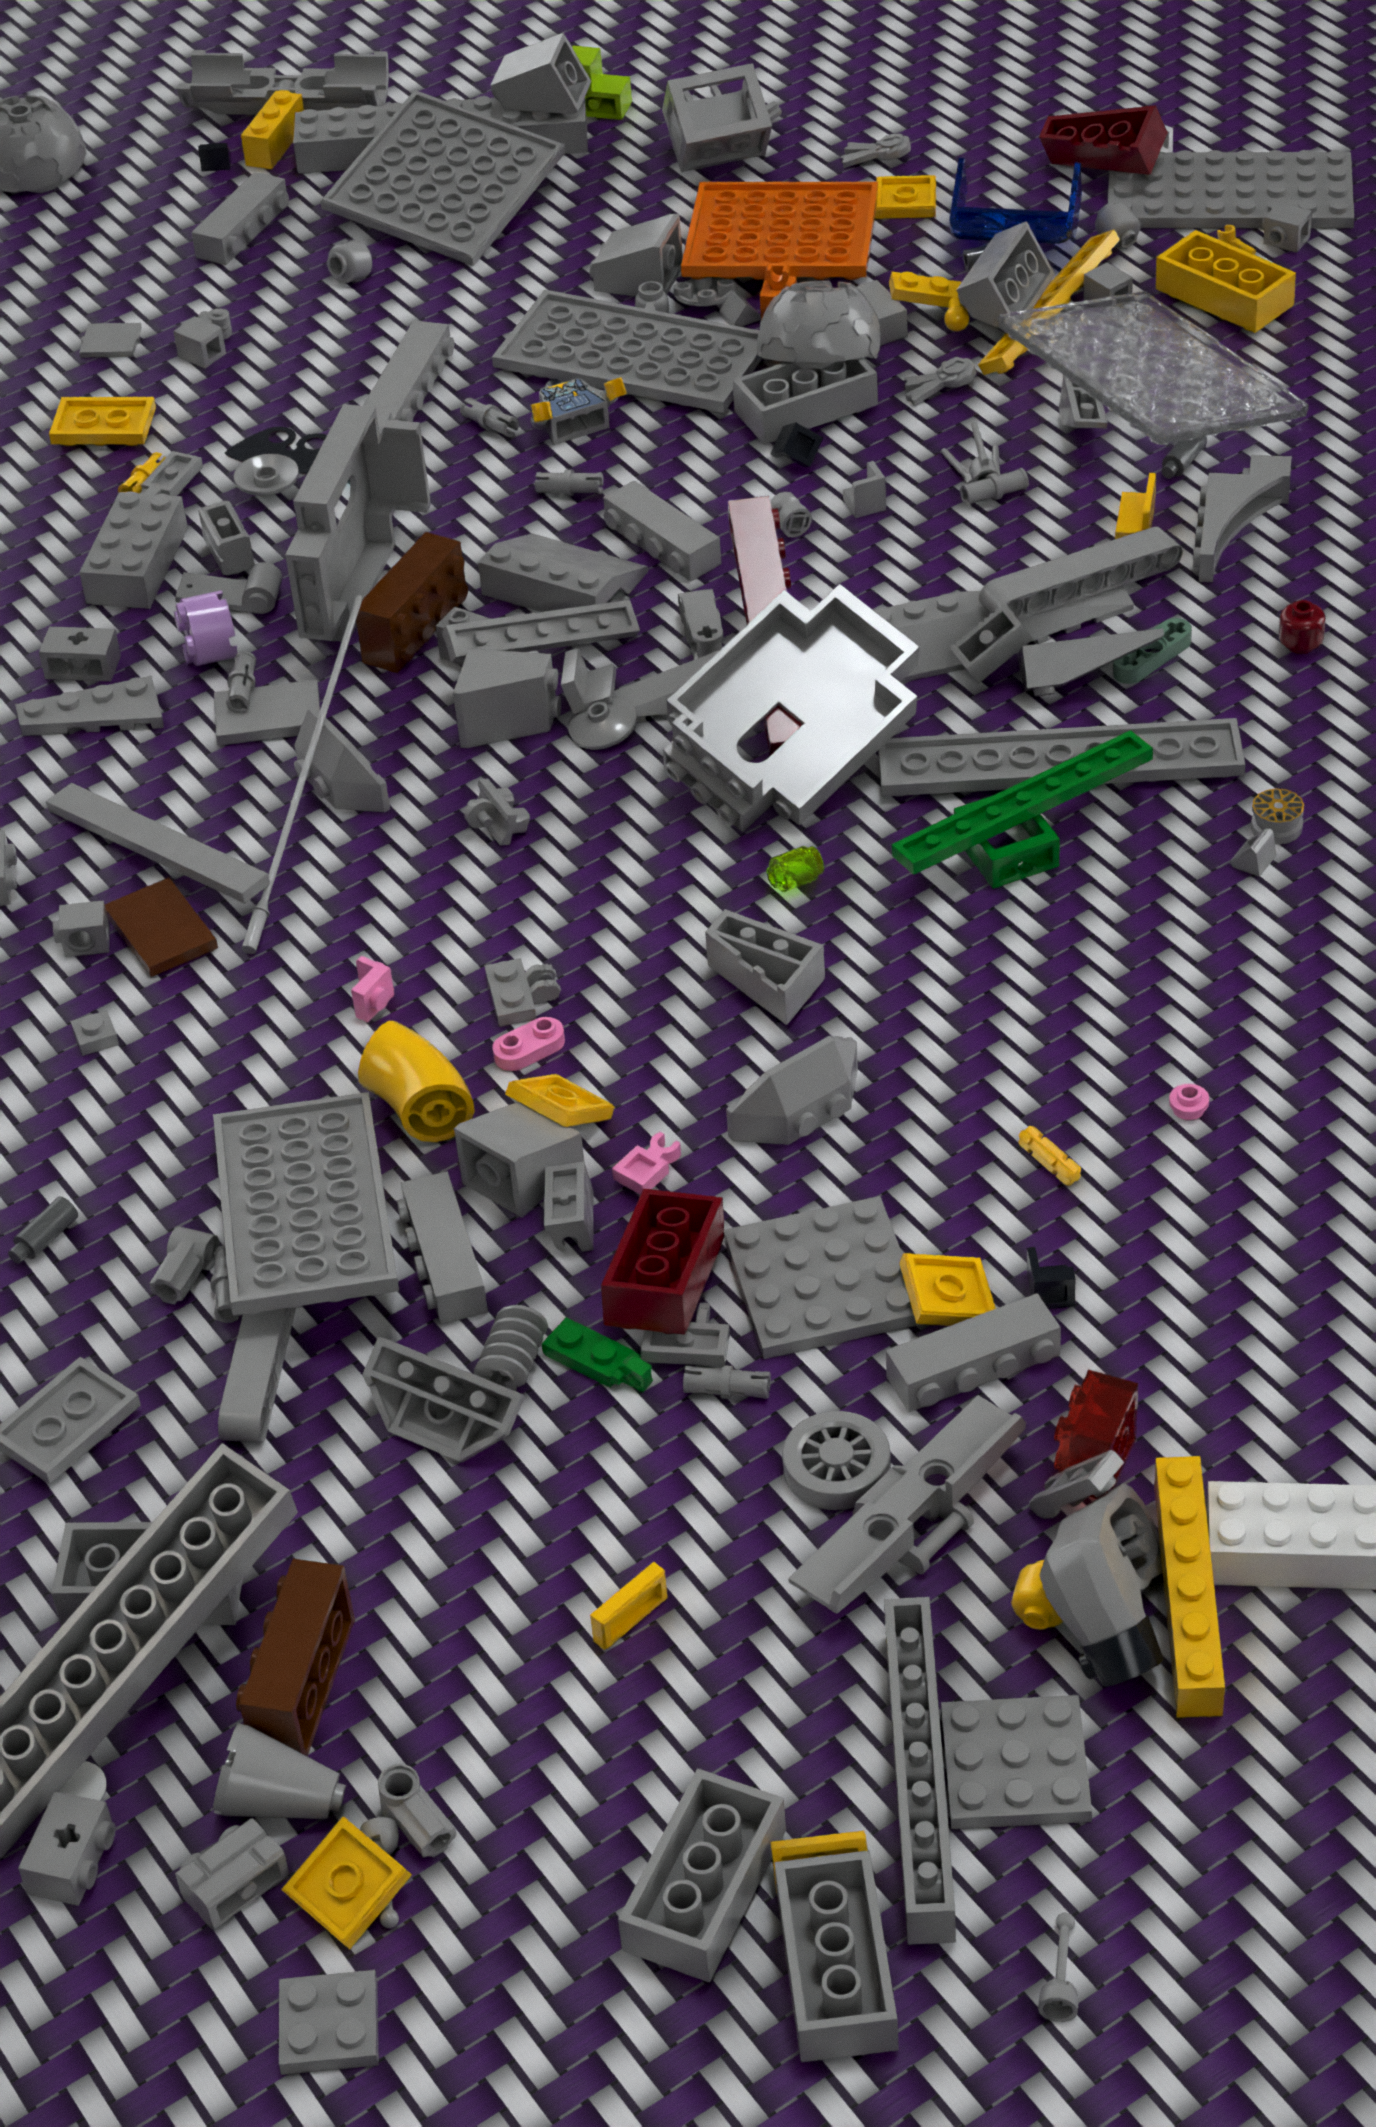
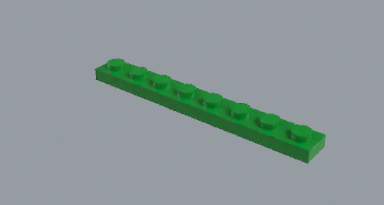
M1129 730L891 844L892 856L910 873L915 875L1153 760V747Z

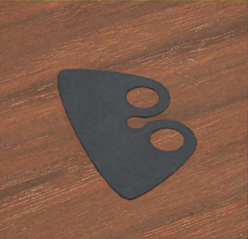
M277 426L260 431L229 448L225 454L241 462L258 455L280 454L294 460L298 466L299 473L308 474L320 448L315 450L305 447V442L312 438H321L325 441L327 435L319 433L308 434L299 439L295 450H287L286 446L294 442L296 433L290 428ZM283 431L288 434V439L280 443H273L269 441L268 437L271 433Z

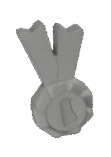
M898 133L886 135L877 141L876 144L848 142V146L844 148L845 155L841 156L843 167L846 168L875 158L884 160L897 159L910 152V138Z
M954 357L948 361H943L941 367L936 370V373L905 377L906 400L912 401L915 406L944 387L957 388L970 383L976 375L974 364L969 358Z

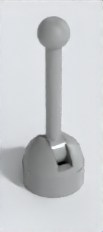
M378 1817L370 1819L361 1825L360 1831L389 1855L397 1848L399 1833L397 1822L394 1819ZM392 1900L380 1915V1922L385 1928H393L399 1921L397 1912L393 1910Z
M1064 1912L1056 1918V1926L1060 1930L1056 1978L1048 1981L1041 1988L1038 2004L1039 2013L1044 2018L1056 2022H1066L1074 2019L1078 2012L1079 2000L1077 1989L1071 1982L1065 1981L1069 1931L1074 1928L1075 1919L1070 1913Z

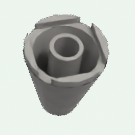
M239 1723L236 1725L227 1749L230 1752L225 1766L222 1765L213 1804L215 1814L234 1817L328 1819L331 1810L335 1812L340 1811L346 1785L338 1783L340 1773L248 1725Z

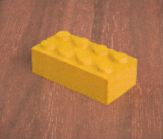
M1193 231L1156 257V290L1193 305L1195 308L1218 316L1220 319L1243 327L1245 330L1254 333L1258 332L1294 305L1296 272L1200 231Z

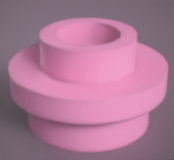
M1182 1084L1171 1091L1169 1104L1177 1117L1184 1120H1195L1200 1118L1208 1108L1209 1094L1201 1086Z

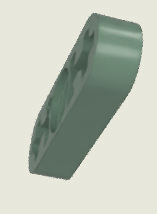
M1171 618L1159 624L1154 629L1163 628L1164 636L1160 640L1114 661L1113 677L1118 682L1133 684L1154 672L1191 645V624L1181 618ZM1157 649L1160 650V652L1150 653L1144 650Z

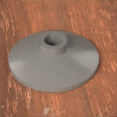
M263 454L242 462L234 472V481L236 486L245 493L259 496L272 495L291 487L298 479L299 470L296 462L287 456Z
M613 696L611 703L596 702L588 710L573 714L568 725L569 735L572 741L582 748L590 750L605 749L620 743L631 734L637 723V713L631 702L624 698Z

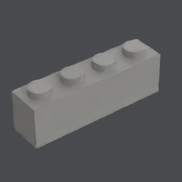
M254 172L192 231L196 258L227 265L289 205V195L286 191L285 179Z
M632 481L603 497L604 520L609 528L616 530L631 543L638 545L653 558H657L675 573H679L690 582L721 565L720 537L636 481Z
M448 1171L401 1182L403 1199L396 1200L401 1223L409 1222L410 1224L409 1228H405L410 1252L418 1250L419 1256L414 1257V1263L419 1281L426 1279L428 1285L422 1286L428 1310L436 1309L440 1324L488 1313L483 1280Z
M1037 1293L887 1349V1379L908 1412L922 1407H929L948 1397L962 1392H969L977 1386L999 1378L1008 1377L1017 1371L1038 1363L1048 1362L1052 1358L1059 1356L1061 1327Z

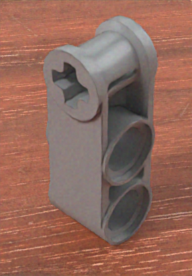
M713 589L679 593L680 617L682 624H684L687 643L690 644L694 660L721 650L723 648L721 643L723 629L718 608H716Z

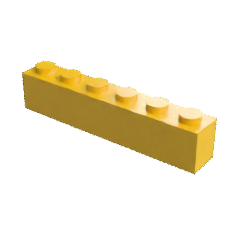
M1200 1456L1156 1458L1154 1491L1177 1718L1223 1716L1225 1681Z

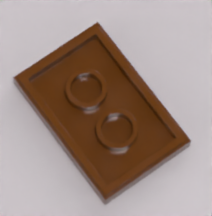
M169 877L105 904L108 920L151 977L218 948L215 936Z

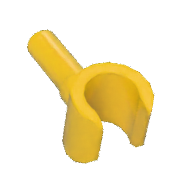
M1225 225V232L1217 230L1218 240L1255 255L1256 249L1236 238L1235 226Z

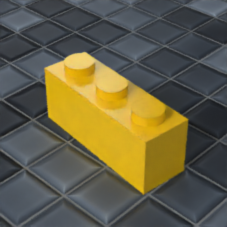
M288 90L275 91L241 134L246 166L265 169L274 168L293 143L295 112L304 111L302 94L291 93Z

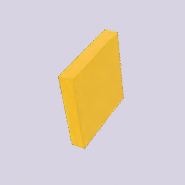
M936 176L876 177L878 194L875 219L936 217Z
M558 1074L514 1080L508 1083L505 1095L564 1127L609 1120L612 1118L615 1108L610 1102Z
M903 1253L899 1265L916 1324L951 1326L996 1309L981 1258Z
M343 1816L281 1890L341 1943L351 1949L412 1874Z

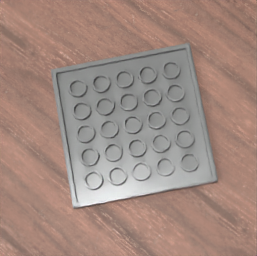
M414 90L320 201L321 208L474 266L566 153L565 144Z

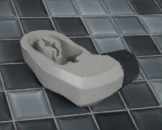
M1124 1483L1111 1489L1092 1503L1070 1514L1061 1521L1058 1535L1046 1554L1040 1572V1579L1047 1599L1061 1620L1082 1644L1080 1649L1083 1653L1079 1655V1662L1083 1673L1090 1680L1098 1677L1104 1687L1113 1686L1137 1677L1158 1666L1164 1660L1148 1614L1145 1615L1141 1592L1149 1586L1151 1579L1162 1574L1159 1535L1144 1502L1132 1487Z

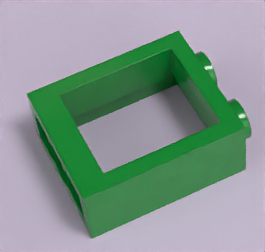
M987 798L954 808V814ZM1041 814L1021 823L1030 835V838L994 849L988 840H985L965 850L992 889L1059 867L1060 839Z

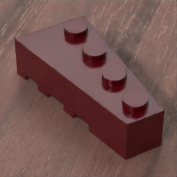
M1156 105L1048 116L1039 139L1051 164L1150 175L1168 132Z

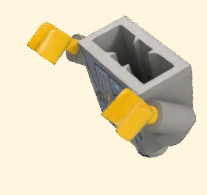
M622 377L604 383L605 390L591 387L579 378L563 383L558 379L550 380L546 383L545 388L539 392L540 402L531 405V425L537 430L546 427L553 445L610 428L608 407L619 396L627 394Z

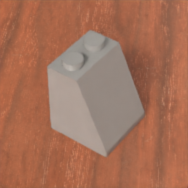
M561 33L504 55L490 86L494 97L500 101L505 110L574 114L579 111L591 80L565 34Z
M680 214L667 215L613 231L606 243L602 244L596 259H593L590 264L589 274L593 278L594 291L636 297L639 285L647 281H656L663 285V291L668 294L681 272L683 259Z
M468 649L453 692L460 748H472L551 730L554 717H559L561 713V697L556 696L555 693L558 685V670L553 669L551 654Z
M520 1102L462 1122L454 1128L462 1184L521 1218L544 1199L545 1167L584 1161L581 1133L572 1126L564 1127Z

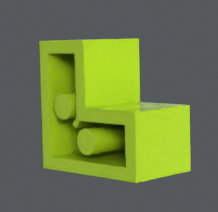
M573 45L574 52L591 80L585 95L586 116L622 120L632 103L630 77L603 74L600 48Z

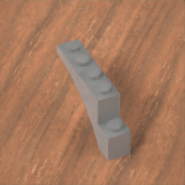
M1251 455L1250 468H1243V474L1209 473L1207 486H1201L1200 506L1198 508L1193 555V568H1199V582H1213L1215 569L1221 554L1242 528L1271 508L1281 503L1288 504L1292 456Z

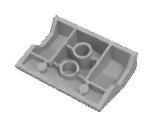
M533 533L495 543L478 561L482 595L539 612L607 603L618 590L629 594L648 573V566Z

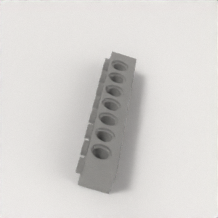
M930 1598L884 1599L908 1945L956 1942L955 1901Z

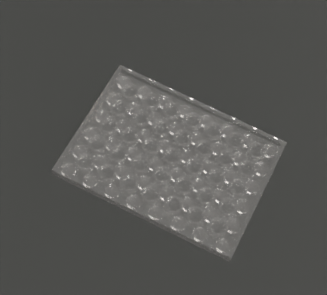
M1146 291L999 315L997 326L1006 332L1011 339L1024 345L1031 354L1039 356L1048 363L1050 368L1058 370L1068 378L1069 382L1080 386L1088 392L1090 397L1099 400L1108 407L1110 412L1121 416L1129 422L1132 428L1140 430L1150 438L1151 442L1158 445H1168L1170 442L1180 440L1189 441L1196 437L1207 435L1216 436L1222 432L1241 431L1243 428L1266 426L1267 424L1280 421L1289 422L1291 419L1306 417L1309 404Z

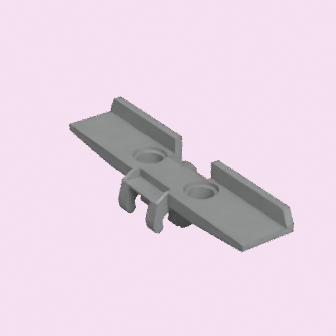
M977 1395L905 1466L894 1465L856 1502L853 1516L788 1578L789 1583L837 1614L884 1575L897 1561L919 1574H924L930 1567L929 1559L960 1529L968 1530L974 1524L972 1513L958 1501L978 1483L1026 1429L1024 1419L1016 1413L1010 1415ZM932 1474H942L948 1478L945 1480V1484L940 1486H933L925 1481ZM923 1516L929 1521H935L939 1516L944 1520L917 1547L914 1546L913 1523L919 1517ZM874 1530V1534H875L877 1537H879L880 1540H876V1539L872 1538V1537L869 1535V1534L871 1533V1531Z

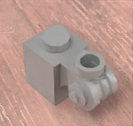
M221 308L213 309L209 312L202 311L198 317H192L175 329L173 332L178 357L200 367L207 368L226 354L224 339L232 335L229 312Z

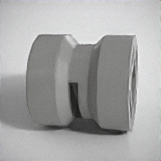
M781 492L770 501L771 508H778L781 531L788 537H798L805 533L812 522V515L805 506L800 504L797 497L791 492Z

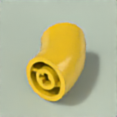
M387 1021L373 1033L365 1046L359 1063L358 1079L361 1086L379 1096L395 1110L403 1128L410 1136L425 1142H439L453 1138L455 1136L454 1128L458 1124L472 1119L475 1112L470 1091L456 1068L428 1040L396 1021Z

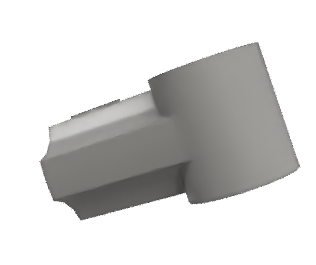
M181 1226L176 1227L169 1237L167 1256L150 1282L152 1293L160 1297L163 1302L175 1305L177 1301H182L201 1270L208 1271L214 1266L213 1253L220 1246L218 1236Z
M394 1764L387 1767L378 1778V1790L383 1816L394 1819L397 1822L398 1827L423 1858L426 1856L436 1857L447 1850L450 1842L456 1837L454 1826L421 1787L419 1776L411 1766ZM397 1793H407L403 1796H393Z

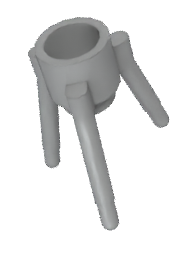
M972 422L971 427L979 457H976L971 462L969 472L946 448L941 450V453L965 479L966 484L986 479V476L992 473L1001 475L999 447L997 445L992 447V460L987 457L977 422Z

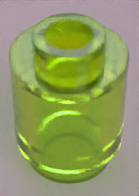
M800 846L772 857L766 873L770 884L774 888H778L781 892H787L817 880L818 875L824 872V863L819 851L814 846L808 848Z

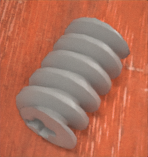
M511 1305L502 1308L497 1313L479 1361L474 1369V1375L514 1391L517 1390V1387L524 1385L529 1376L528 1372L531 1371L533 1366V1360L539 1351L538 1347L541 1346L543 1341V1335L548 1328L546 1318L533 1308L523 1305Z

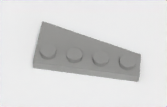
M152 676L132 678L128 681L99 685L95 688L65 692L57 696L32 699L24 703L15 704L22 736L66 734L70 728L76 727L86 732H100L101 726L119 725L120 730H135V724L151 723L152 729L164 728Z

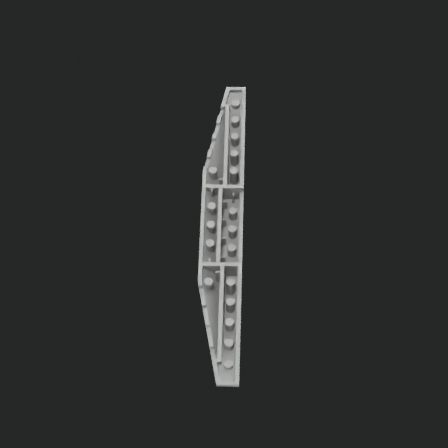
M1120 586L1019 621L1033 637L1032 641L1041 644L1049 641L1050 634L1061 630L1068 634L1081 629V623L1092 619L1095 623L1133 610L1134 603L1124 586ZM980 591L942 594L937 597L909 601L905 604L873 610L919 646L918 665L900 683L966 669L952 652L951 644L956 645L957 640H962V635L967 636L968 631H973V626L978 627L979 622H984V617L989 618L990 612L979 602ZM719 651L614 690V696L624 698L632 703L637 713V722H646V716L663 714L664 720H668L667 699Z

